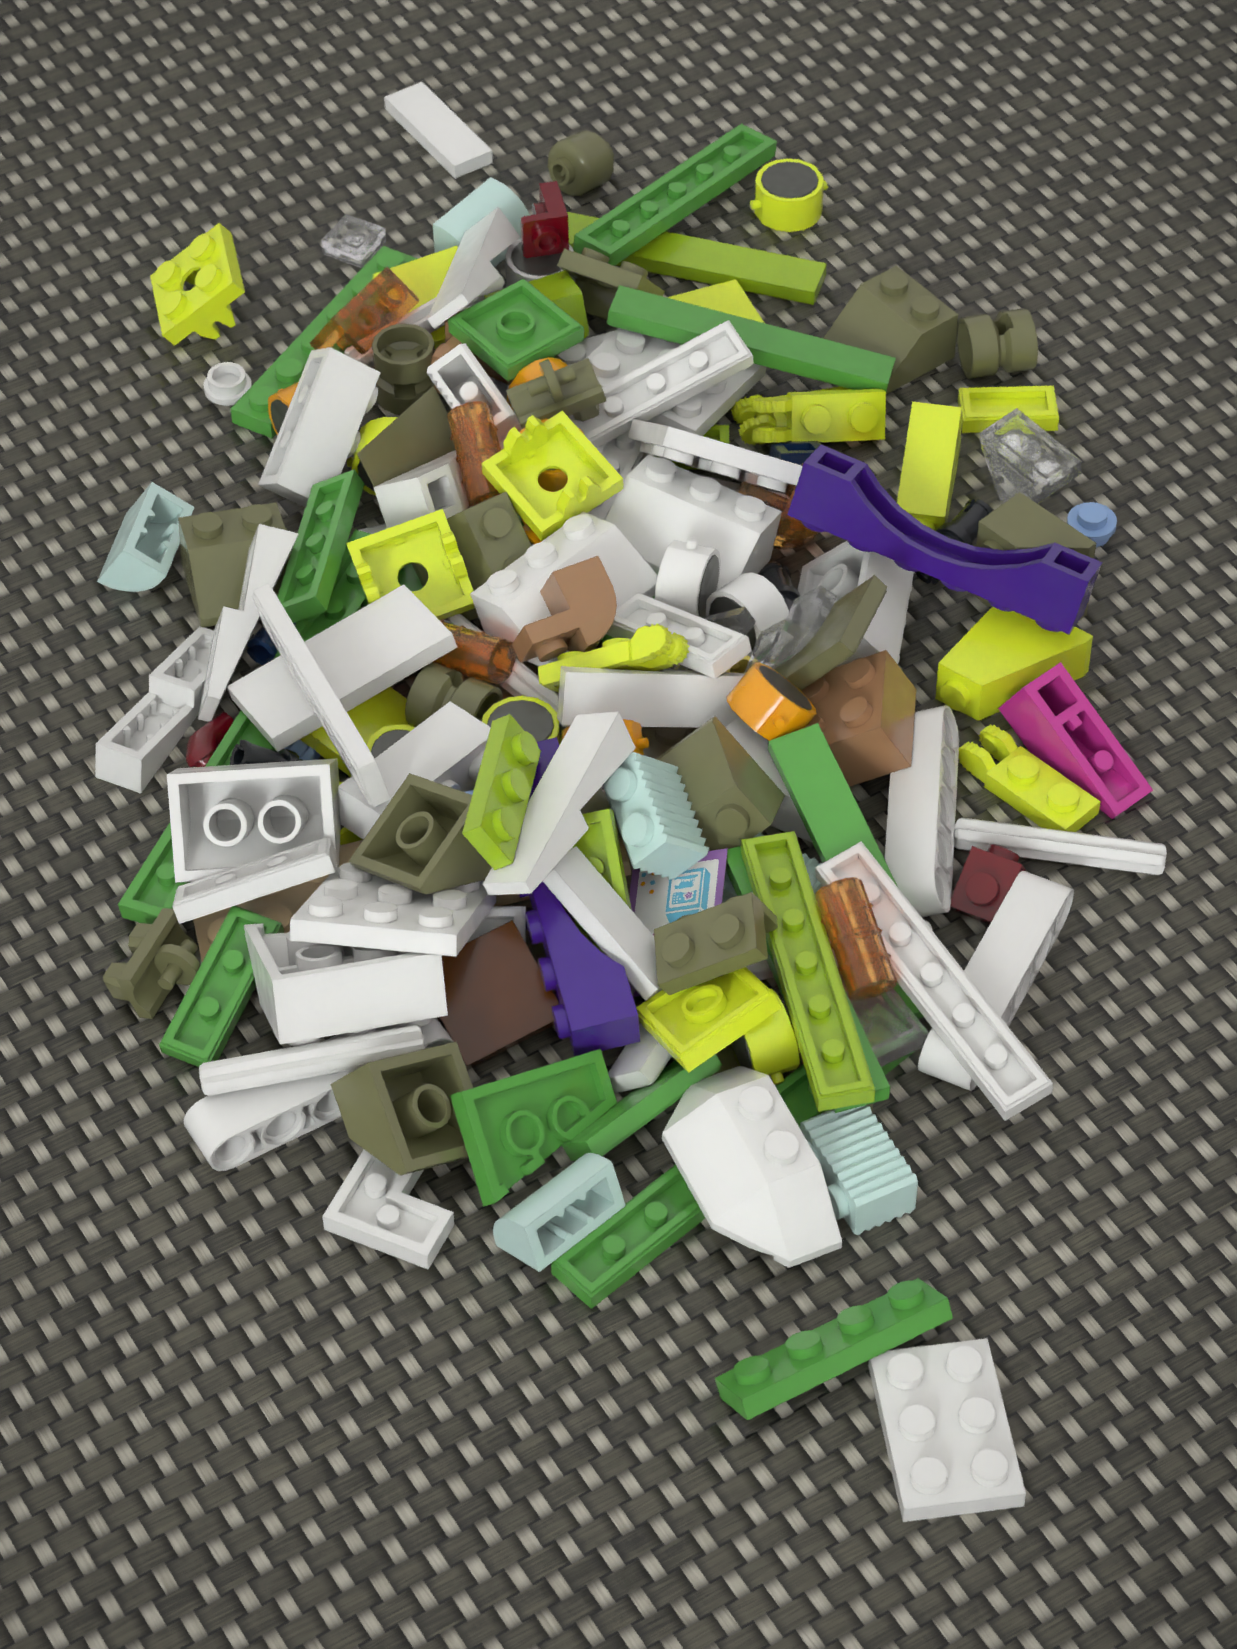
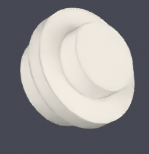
M233 362L219 363L208 371L204 381V393L213 403L232 406L252 386L251 379L239 364Z

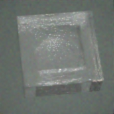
M345 214L322 239L323 254L363 268L386 243L385 228Z

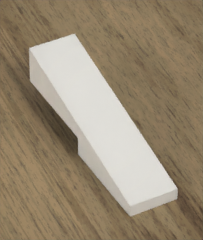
M499 207L465 231L427 318L434 329L501 278L490 261L519 239L520 235Z
M262 524L258 525L248 552L239 609L223 606L213 632L198 720L207 722L212 720L260 619L252 597L254 594L253 590L268 583L274 590L299 533Z
M201 626L198 627L149 675V692L96 743V778L142 793L199 714L213 630Z
M561 666L557 719L561 725H571L576 715L619 711L622 719L633 720L640 723L641 727L699 728L714 716L726 727L739 717L731 709L726 697L745 674L724 672L717 679L691 670L663 669V672Z
M619 711L576 715L528 801L513 864L495 871L491 868L483 882L488 895L531 894L589 829L580 810L636 748Z

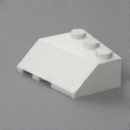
M244 924L245 937L260 1005L279 1044L288 1043L291 1046L306 1045L319 1042L321 1037L344 1034L349 1037L375 1032L378 1027L396 1024L403 1027L411 1025L421 1027L429 1024L432 1018L448 1016L442 955L290 941V931L288 933L264 934L263 924Z

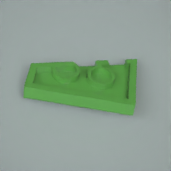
M601 1049L450 1095L483 1206L498 1202L509 1193V1188L524 1176L532 1174L545 1163L544 1160L561 1147L564 1142L574 1139L617 1104Z

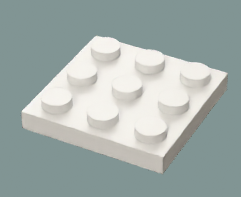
M618 328L586 358H589L601 387L679 347L681 344ZM753 364L647 422L670 426L703 436L735 405V401L738 402L765 376L766 367Z
M636 419L632 420L627 437L642 442L640 452L685 463V465L729 476L731 479L784 493L787 484L797 486L803 467L670 426Z
M344 863L336 867V871L325 879L290 919V941L457 956L495 905L496 895H488L483 885L484 881L425 895L357 869L350 863Z

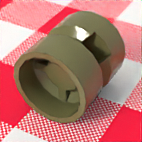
M1021 308L1001 311L997 314L995 320H992L988 314L966 316L958 320L956 337L958 355L962 370L968 379L995 375L999 367H1002L1007 373L1033 370L1036 367L1038 360L1037 334L1032 315L1028 309Z
M396 324L382 329L374 337L372 343L373 365L375 370L381 372L375 386L378 388L377 402L384 410L393 414L401 415L434 385L427 375V369L431 365L435 345L432 335L425 328L414 324Z
M432 662L420 671L411 686L405 708L406 721L409 725L417 727L450 701L482 721L484 713L494 703L503 700V693L500 688L476 678H468L464 681L461 672Z

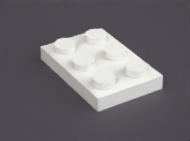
M987 1338L889 1350L869 1360L868 1367L903 1522L1024 1507L1026 1492Z

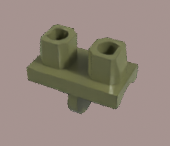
M589 358L556 371L553 370L549 359L539 362L543 376L506 390L522 429L525 428L527 418L531 415L543 420L550 419L561 411L567 416L573 414L575 420L584 422L599 416V404L606 401L604 391L595 375Z
M163 908L153 924L137 923L129 935L128 947L133 954L128 963L112 962L103 975V982L112 997L130 1001L139 1018L153 1019L176 983L191 985L201 965L194 956L198 948L195 941L182 930L174 910L170 908Z

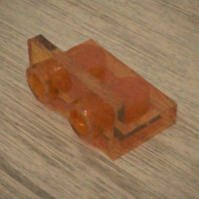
M386 267L334 315L309 344L315 350L328 347L333 348L336 344L344 350L351 344L360 354H365L372 348L374 337L382 329L396 325L416 306L419 298Z

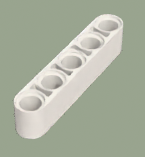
M947 705L915 712L911 767L890 773L885 861L898 888L921 917L947 913L951 908L959 733L954 714Z
M1023 870L1016 877L964 970L1008 1027L1063 928L1074 898V890L1072 888ZM932 1028L923 1045L919 1057L918 1070L973 1091L977 1084Z
M432 1018L429 1024L420 1027L423 1032L425 1049L453 1042L437 1018ZM396 1024L378 1027L375 1032L400 1028L403 1026ZM338 1034L328 1040L339 1039L349 1036H346L344 1034ZM354 1070L206 1096L187 1111L184 1117V1126L212 1169L226 1171L342 1117L330 1084Z

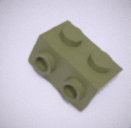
M583 248L581 254L564 249L557 264L559 268L568 272L569 275L576 279L575 283L583 295L586 314L606 321L619 285L663 296L665 292L647 279L649 272L644 268L626 261L622 262L620 268L608 264L609 257L589 248Z
M750 892L742 896L731 897L724 903L695 914L682 916L674 922L654 929L658 986L668 995H672L768 959L766 933L778 928L777 916Z

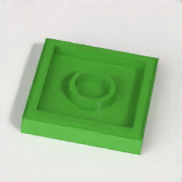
M524 278L448 319L449 333L462 344L465 343L475 355L508 382L513 380L522 368L535 360L547 357L552 358L584 340V327Z

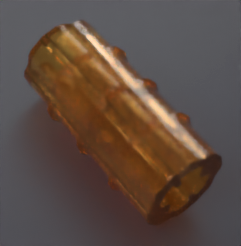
M474 401L456 406L447 415L452 434L450 439L454 442L457 455L456 461L459 463L463 479L461 483L465 487L469 506L472 507L500 494L482 474L481 463L502 449L491 407L486 402Z
M443 619L440 620L453 634L457 648L433 662L459 671L468 677H474L478 680L495 684H502L509 678L516 661V653L512 647L513 642L489 635L484 631L478 632L467 629L463 625L457 626L446 623Z
M857 877L836 880L820 888L815 893V899L822 916L821 923L825 925L831 949L834 951L839 966L838 972L843 977L849 998L857 1001L866 1000L893 989L898 981L890 961L892 955L888 954L881 935L883 930L877 924L873 912L874 905L869 901L863 881Z

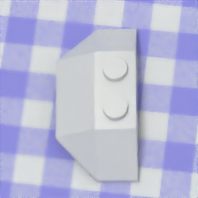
M738 1066L692 1084L684 1092L662 1133V1140L711 1229L750 1249L774 1256V1261L788 1268L840 1249L842 1247V1239L821 1164L770 1076Z

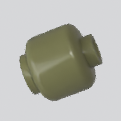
M589 130L577 132L559 140L551 147L548 154L549 174L553 181L558 182L560 190L565 194L571 196L584 195L603 186L610 180L614 171L612 148L597 133Z

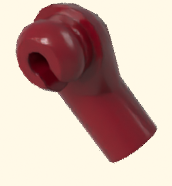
M225 712L220 713L189 738L186 762L190 768L193 766H206L215 752L214 750L217 749L234 722L230 715Z

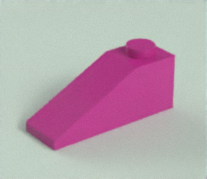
M1061 662L1024 686L998 708L1028 751L1100 801L1099 809L1111 819L1153 791L1152 787Z

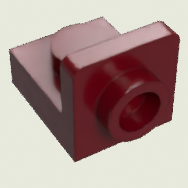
M558 182L539 183V203L532 204L533 215L521 218V242L525 258L559 254L564 249L569 250L568 213Z

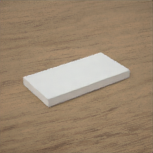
M404 584L305 641V644L346 712L457 648L453 634ZM281 655L227 686L235 704L277 752L322 727Z

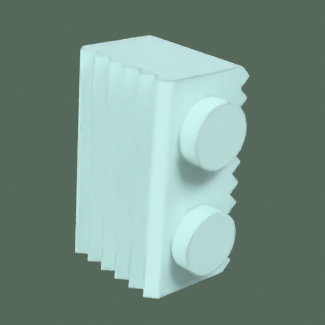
M632 752L603 784L604 791L610 807L613 809L614 818L633 869L639 868L641 872L654 873V876L661 875V878L668 877V880L675 879L707 856L709 847L704 846L706 838L700 837L703 829L697 828L699 820L694 819L696 811L690 810L692 802L687 801L689 793L683 792L685 784L680 783L682 776L677 774L678 767Z
M864 1105L835 1113L832 1109L801 1122L800 1129L821 1164L836 1220L844 1218L854 1234L860 1235L864 1230L870 1231L874 1226L880 1227L885 1221L891 1222L895 1217L900 1218L904 1213L910 1214L915 1209L918 1186L916 1174L912 1173L910 1165L906 1164L904 1156L900 1155L899 1149L894 1146L893 1140L889 1139L887 1131L883 1130L882 1124L877 1121L876 1115L872 1114L870 1106Z

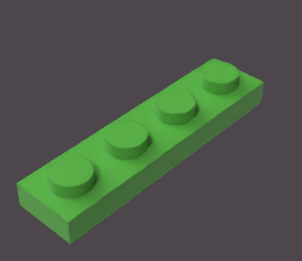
M355 469L312 486L298 530L299 534L293 546L277 596L293 623L303 619L306 621L313 620L327 611L365 485Z
M919 1278L913 1281L897 1283L888 1290L887 1294L864 1305L846 1308L838 1314L836 1319L813 1330L795 1333L786 1340L785 1344L760 1356L742 1359L734 1366V1369L715 1377L720 1398L745 1419L754 1418L953 1319L948 1298Z

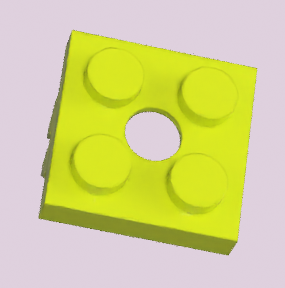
M218 223L205 234L197 236L186 249L173 259L162 263L156 272L150 275L162 336L173 345L178 344L193 331L202 337L218 339L220 332L214 323L217 321L230 328L236 325L230 303L244 294L245 290L232 233L222 224ZM185 281L196 285L188 291L183 289Z
M563 411L544 423L531 415L527 418L526 428L522 433L515 427L511 428L504 440V449L481 463L482 474L500 494L507 492L516 513L541 541L560 529L569 518L579 515L583 511L588 513L624 489L623 477ZM547 469H559L567 475L568 481L564 488L559 491L550 492L540 487L538 478Z
M443 509L346 543L368 605L400 587L398 574L401 568L410 563H417L427 570L428 581L422 589L411 592L440 621L475 608L470 595L474 590L469 580L463 557L460 555L455 536L450 529Z

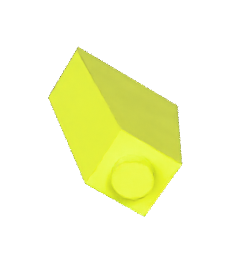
M912 401L897 504L923 525L936 531L942 524L947 523L961 447L962 407Z
M992 606L938 663L935 699L977 721L1000 712L998 708L1024 686L1060 662L1074 681L1084 677L1089 671L1093 635L1077 627H1074L1070 634L1062 631H1049L1040 627L1035 620L1015 611H1002Z

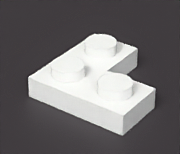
M364 1149L322 1217L324 1230L429 1269L454 1227V1214L450 1210L409 1195L423 1170L400 1176Z

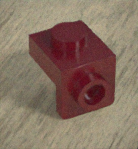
M993 844L989 845L987 851L972 846L952 894L950 909L991 924L1016 877L1022 870L1026 871L1023 864L1018 863L1020 856L1006 848Z

